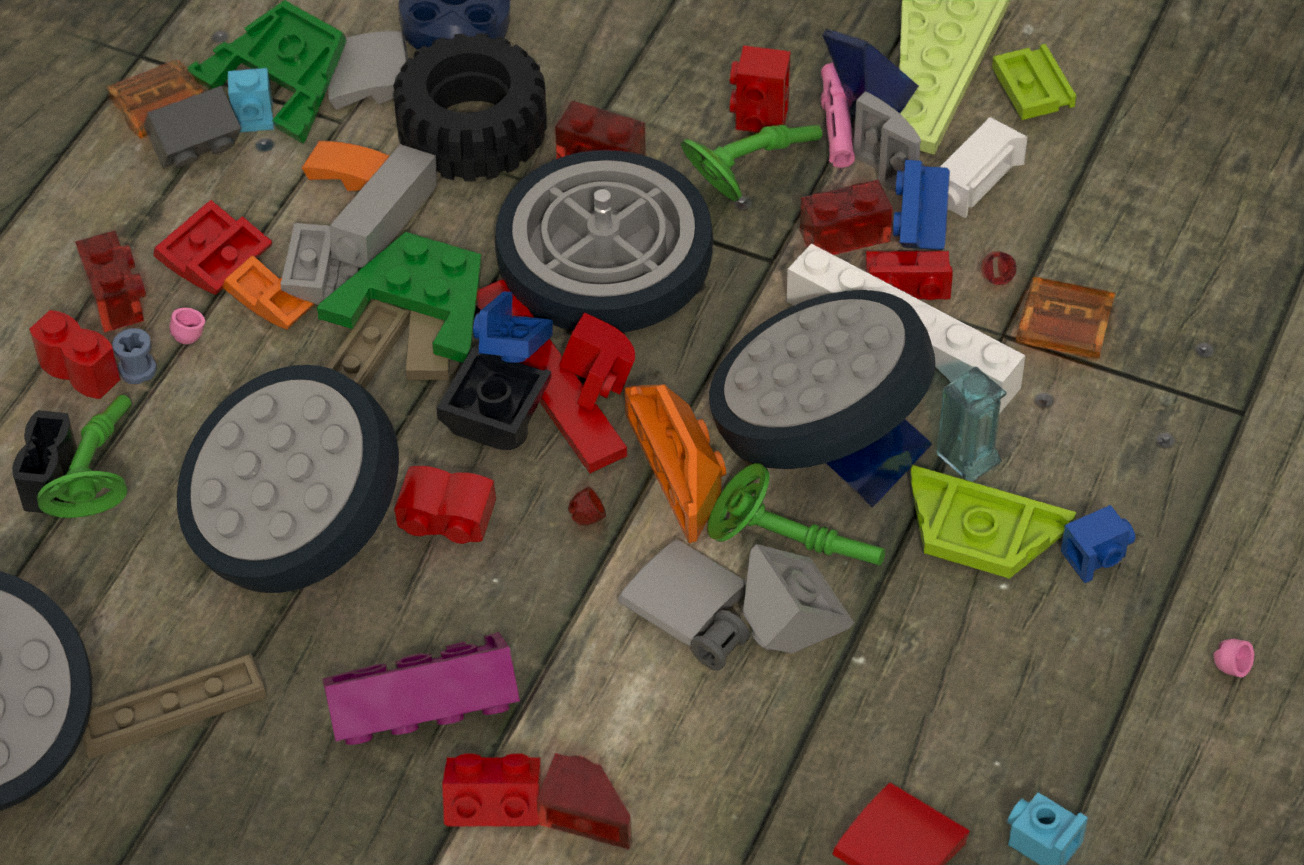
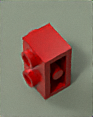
M743 45L740 61L732 62L730 72V85H736V89H733L731 93L729 111L736 114V130L759 133L764 127L785 125L789 110L791 51Z

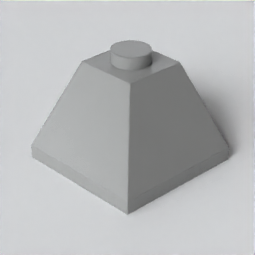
M755 544L750 550L743 615L753 629L751 634L754 640L761 647L767 650L773 649L793 654L846 631L854 624V621L810 557Z

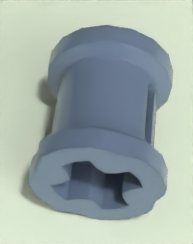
M137 328L126 329L118 333L112 345L114 354L120 359L118 370L122 379L129 384H141L152 379L156 374L157 366L152 355L149 354L152 346L150 336L145 331Z

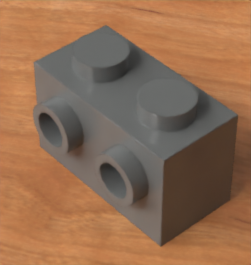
M222 86L147 113L144 123L145 131L163 168L174 164L177 168L187 166L198 159V155L212 151L213 154L225 152L234 146V142H236L241 130Z

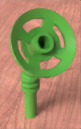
M785 125L768 126L761 129L757 134L729 143L723 148L718 146L714 151L689 139H684L681 142V148L690 162L709 183L729 199L738 201L742 194L739 184L730 169L735 164L734 159L763 148L767 151L784 149L793 143L820 140L822 129L819 125L788 128Z
M117 396L102 414L94 415L82 428V439L69 466V471L65 476L46 484L37 495L38 506L44 513L62 518L86 517L107 511L118 505L125 498L127 485L122 477L110 472L92 471L89 469V465L96 449L101 447L114 433V425L131 407V400L127 396ZM103 487L111 489L103 496L94 499L96 493L100 492ZM57 497V498L60 499V500L67 501V502H73V503L60 502V501L54 500L53 498Z
M754 463L745 467L732 478L719 495L709 517L708 534L717 542H723L732 538L747 525H757L803 543L807 550L812 551L815 548L817 553L824 551V554L828 556L837 553L878 566L882 564L885 557L884 548L839 536L837 530L831 529L829 531L827 527L820 528L816 524L808 527L765 510L763 501L769 485V471L760 463ZM756 479H760L759 484H758V483H752V484L748 485L750 482H752V481H754V480H756ZM728 511L731 513L730 518L724 521Z

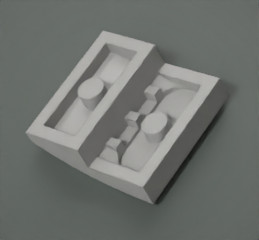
M383 31L347 37V42L328 86L331 104L338 110L368 96H372L378 105L393 99L395 78L401 72L400 68L408 60L404 34L401 31Z
M865 91L856 101L855 158L878 169V184L896 192L897 172L904 171L905 160L919 161L921 139L915 129L900 113L887 103Z
M294 223L280 284L281 290L297 298L319 305L361 268L331 258L330 226Z
M676 539L661 550L636 574L619 595L618 602L691 647L690 642L698 635L703 636L714 624V616L720 610L728 609L745 596L747 581Z

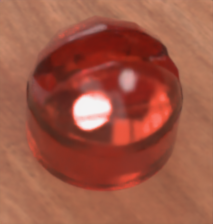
M1002 251L989 253L981 264L984 278L996 285L1009 283L1014 278L1017 270L1014 258ZM998 257V273L1000 277L994 278L993 258Z
M591 487L584 488L570 499L568 510L572 513L571 518L575 523L588 526L606 517L604 505Z

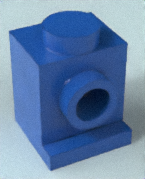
M1109 505L1066 524L1061 553L1082 581L1087 583L1092 581L1095 570L1101 567H1112L1125 557L1127 546L1135 542V533L1128 520L1125 518L1121 519L1114 508Z

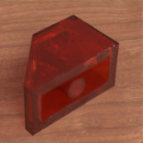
M555 753L537 797L539 825L629 850L632 843L631 816L601 765L595 764L582 756L575 755L569 757Z

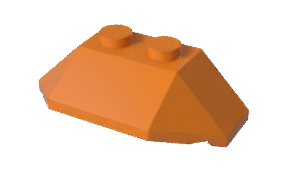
M666 385L625 388L626 417L688 543L695 542L704 529L715 502L721 494V477L726 475L723 457L718 450L712 451L709 445V432L704 420H697L689 404Z

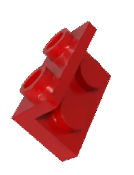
M866 251V272L917 299H951L953 268L950 266L949 251Z

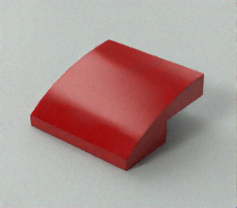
M210 200L154 247L153 256L190 283L216 295L223 289L224 280L252 255L255 258L261 256L272 246V241L243 216L236 221Z
M889 783L873 798L834 847L832 855L848 865H945L966 844L970 830L894 784Z

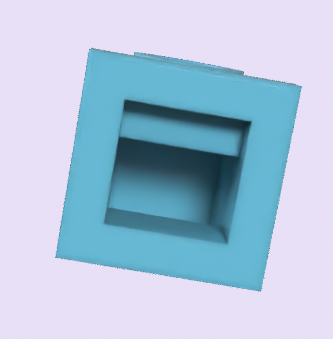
M268 68L228 71L229 100L241 127L240 132L273 130V99Z
M1038 792L1030 803L1021 799L1011 811L1007 821L1011 825L1008 845L1039 865H1066L1083 843L1088 817L1082 813L1076 816Z

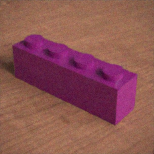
M496 632L484 635L485 645L477 647L476 644H466L464 641L446 646L445 650L441 651L440 657L433 659L431 654L416 653L395 662V669L387 670L386 664L379 663L322 678L335 741L345 740L346 745H355L372 740V733L391 729V734L393 735L406 734L418 730V723L436 720L437 724L446 725L463 720L464 713L482 710L484 715H491L509 710V703L519 702L520 699L508 644L501 634Z

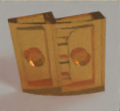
M178 59L106 87L111 102L123 112L127 127L140 139L148 136L144 128L148 112L203 93L195 78Z
M1033 276L1019 324L1016 342L1100 359L1116 293Z

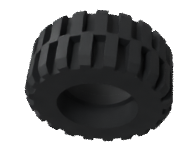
M466 33L455 34L453 39L448 40L442 37L434 40L432 46L427 48L424 45L414 53V59L409 57L400 68L401 72L395 78L393 99L400 144L436 155V171L440 172L443 178L454 180L455 177H462L466 182L476 181L478 177H486L487 180L497 178L502 171L510 173L520 166V161L525 163L535 153V149L542 144L545 138L547 109L544 76L540 72V66L535 59L528 56V53L517 44L512 47L511 42L501 37L491 39L488 34L476 33V36L466 37ZM469 101L494 104V106L488 109L471 113L455 112L447 109L453 105Z

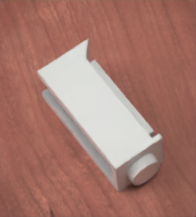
M989 117L940 166L950 170L948 210L966 218L968 216V207L972 208L1013 166L1024 165L1028 137Z

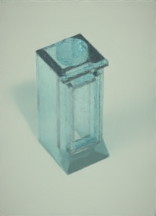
M977 366L943 388L937 455L970 482L975 481L1002 462L995 445L1001 406L1000 400L1007 394L1004 389Z

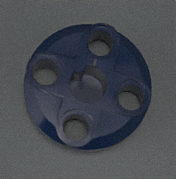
M399 0L398 2L399 22L402 33L408 43L417 50L424 45L427 48L432 46L434 40L442 37L445 40L453 39L455 34L466 33V37L482 33L488 34L491 39H496L497 37L505 38L510 23V0Z

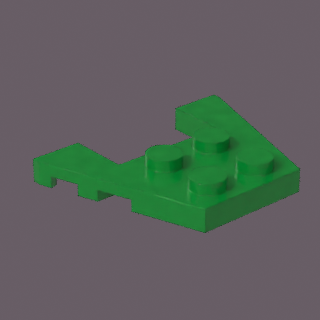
M284 0L244 28L246 33L230 44L226 42L221 43L213 49L215 53L213 56L200 65L195 61L186 69V72L190 79L211 90L223 86L228 80V71H235L240 64H244L251 69L268 68V75L271 81L294 93L273 118L272 122L276 129L303 144L309 135L347 40L342 31Z
M405 232L325 298L317 307L318 319L353 329L371 299L444 320L443 326L432 343L433 354L464 363L472 349V338L474 337L473 325L476 305L478 304L482 270L481 254Z

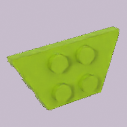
M915 465L911 468L910 484L924 554L1010 579L1060 539L1064 534L1065 525L1076 519L1077 512Z

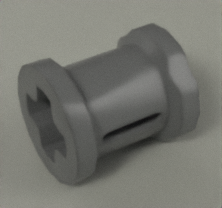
M720 610L714 616V624L703 636L698 635L690 642L691 651L699 662L711 670L719 671L725 666L726 657L737 645H743L749 640L750 632L746 624L738 616L730 611Z

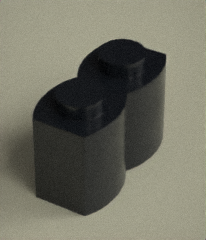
M38 410L31 416L24 432L26 445L16 455L12 473L23 510L44 513L38 506L37 495L46 484L65 476L69 471V466L77 450V444L68 413ZM57 497L53 498L56 501L64 502Z

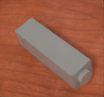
M400 144L330 225L331 258L363 268L381 253L436 189V155Z

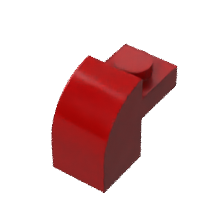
M584 312L570 336L559 367L586 379L576 404L592 411L600 396L608 399L611 391L620 395L635 361V350L630 340L620 330Z

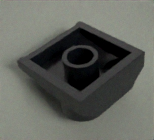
M473 346L436 408L437 418L457 436L500 450L515 449L521 446L527 439L528 423L552 377L551 371L546 369L543 371L518 362H506L496 355L479 353V348Z

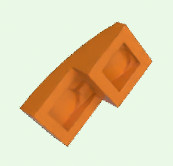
M319 141L302 169L308 180L341 179L347 191H360L390 156L355 144Z
M253 255L224 280L222 287L254 313L285 330H288L315 305L282 291L280 285L282 278L279 279Z

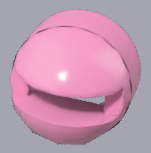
M176 309L171 316L170 333L180 344H192L198 341L202 335L205 318L195 309Z
M1240 639L1223 640L1218 645L1219 650H1216L1213 655L1215 665L1227 675L1246 676L1254 662L1252 644L1249 641Z

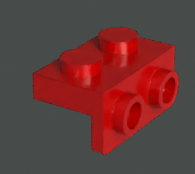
M466 753L456 758H447L442 783L444 824L446 826H537L540 819L541 757H529L521 753H512L504 757H481L477 754Z

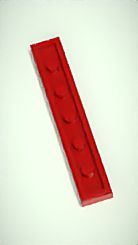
M503 279L479 289L478 304L476 305L477 314L503 291L511 292ZM513 295L512 316L534 318L529 309ZM549 339L526 361L518 362L543 371L545 369L551 371L552 377L540 400V404L589 474L627 457V446L597 404H595L592 411L576 404L583 385L574 373L559 367L562 355Z

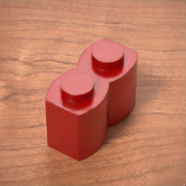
M49 310L29 328L41 368L55 378L69 380L73 388L79 393L90 398L101 399L120 381L111 343L103 335L95 331L81 329L77 321L71 316L59 311Z
M410 466L394 507L397 526L408 534L418 537L441 534L450 541L459 544L483 541L496 502L494 481L472 473L451 474L429 466Z

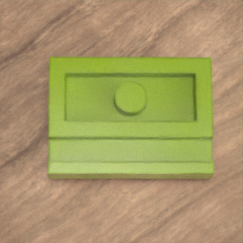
M1046 43L1041 44L1038 50L1031 51L1030 48L993 56L992 69L1022 120L1057 112L1059 107L1068 105L1069 108L1075 107L1076 94Z

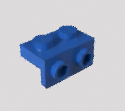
M905 160L904 171L897 172L896 195L903 196L902 212H895L893 235L900 237V244L904 248L943 250L945 248L950 170L948 168L925 167L922 161Z
M503 291L476 315L473 325L474 338L479 339V353L500 355L501 360L506 362H523L552 337L553 320L512 316L513 294L512 292Z

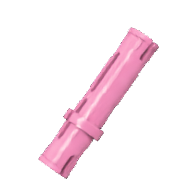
M834 62L826 64L821 70L824 92L821 95V106L826 111L829 162L834 167L844 168L850 166L855 161L849 111L852 105V94L847 89L846 68H843L841 63Z

